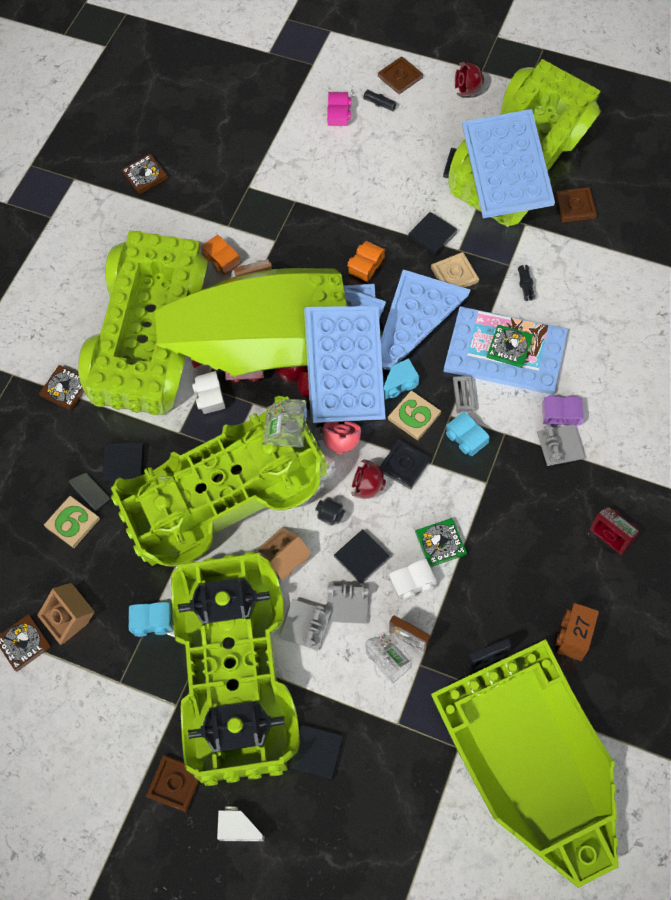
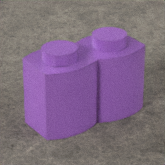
M556 395L544 397L542 402L543 424L581 425L584 419L582 398L574 395L565 398Z

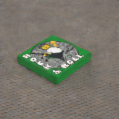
M497 325L487 358L523 368L533 334Z
M453 518L415 530L424 557L427 559L430 567L466 556L467 554Z

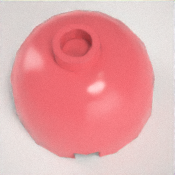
M345 421L344 424L327 422L324 424L322 432L324 443L334 453L343 455L356 448L361 437V428L359 425L349 421Z

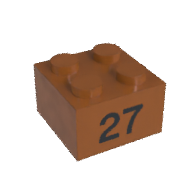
M576 603L573 604L571 609L567 608L561 622V626L564 628H561L555 643L556 646H559L558 654L582 661L589 650L599 611Z

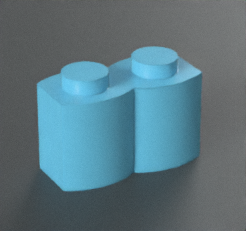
M464 411L446 425V435L451 441L455 440L460 444L459 448L464 454L468 453L470 456H473L489 443V435Z
M161 602L129 606V631L138 637L146 636L150 632H155L156 635L167 634V631H172L171 604Z

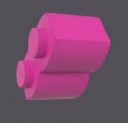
M348 92L328 93V126H347L348 121H351V110H348V107H352V97H348Z

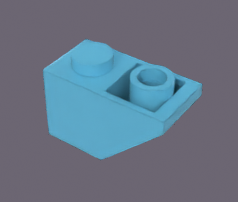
M409 359L391 367L383 388L384 399L394 398L401 392L413 390L418 386L419 376Z

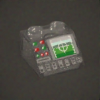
M284 399L267 407L263 445L303 447L307 416L305 400Z
M382 632L365 642V651L394 684L412 668V657L407 651L399 649L397 640L391 634L388 636L385 632Z

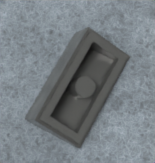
M87 473L69 481L71 486L94 511H97L110 500Z

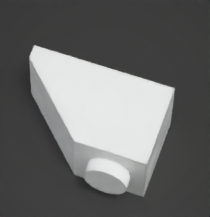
M225 807V811H219L218 840L264 841L262 833L242 811H238V807Z

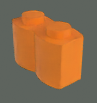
M218 234L201 246L203 251L201 254L212 263L217 272L220 271L226 274L241 263L237 252Z
M365 241L363 245H359L356 255L351 257L348 262L349 274L368 282L383 261L385 249L368 241Z

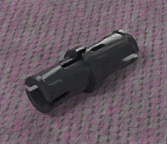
M369 89L365 91L363 96L364 100L392 112L397 105L396 101L385 97L384 94H377Z
M524 265L518 267L519 285L522 288L524 300L528 301L529 296V301L535 299L534 281L530 276L529 266L525 265L524 270Z

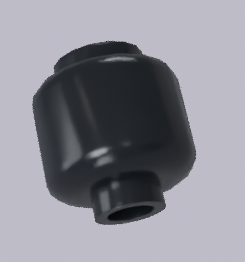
M331 497L325 498L324 501L320 500L315 508L318 511L317 518L330 526L336 523L339 524L346 511L343 509L344 505Z

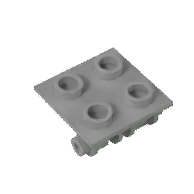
M547 424L544 426V430L537 431L547 466L585 459L574 424L556 428L552 427L551 424Z
M329 582L327 587V610L331 611L328 622L367 624L369 584Z
M292 599L279 638L318 651L331 611L325 610L324 607L318 605L313 606Z

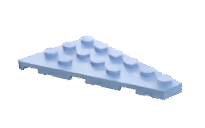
M403 270L380 340L382 368L390 371L393 365L399 363L469 296L470 289Z

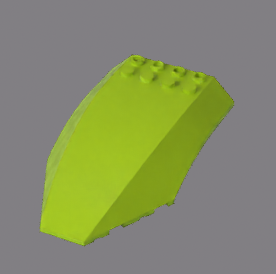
M288 268L259 271L223 280L154 311L157 346L170 349L176 354L181 353L189 356L191 360L203 365H209L213 369H221L230 373V376L235 378L237 375L267 369L308 366L304 308L347 307L342 275L336 269Z
M546 639L431 694L469 775L496 822L577 888L619 868L617 855L618 838L616 837V786L614 784L615 761L606 750L583 712Z

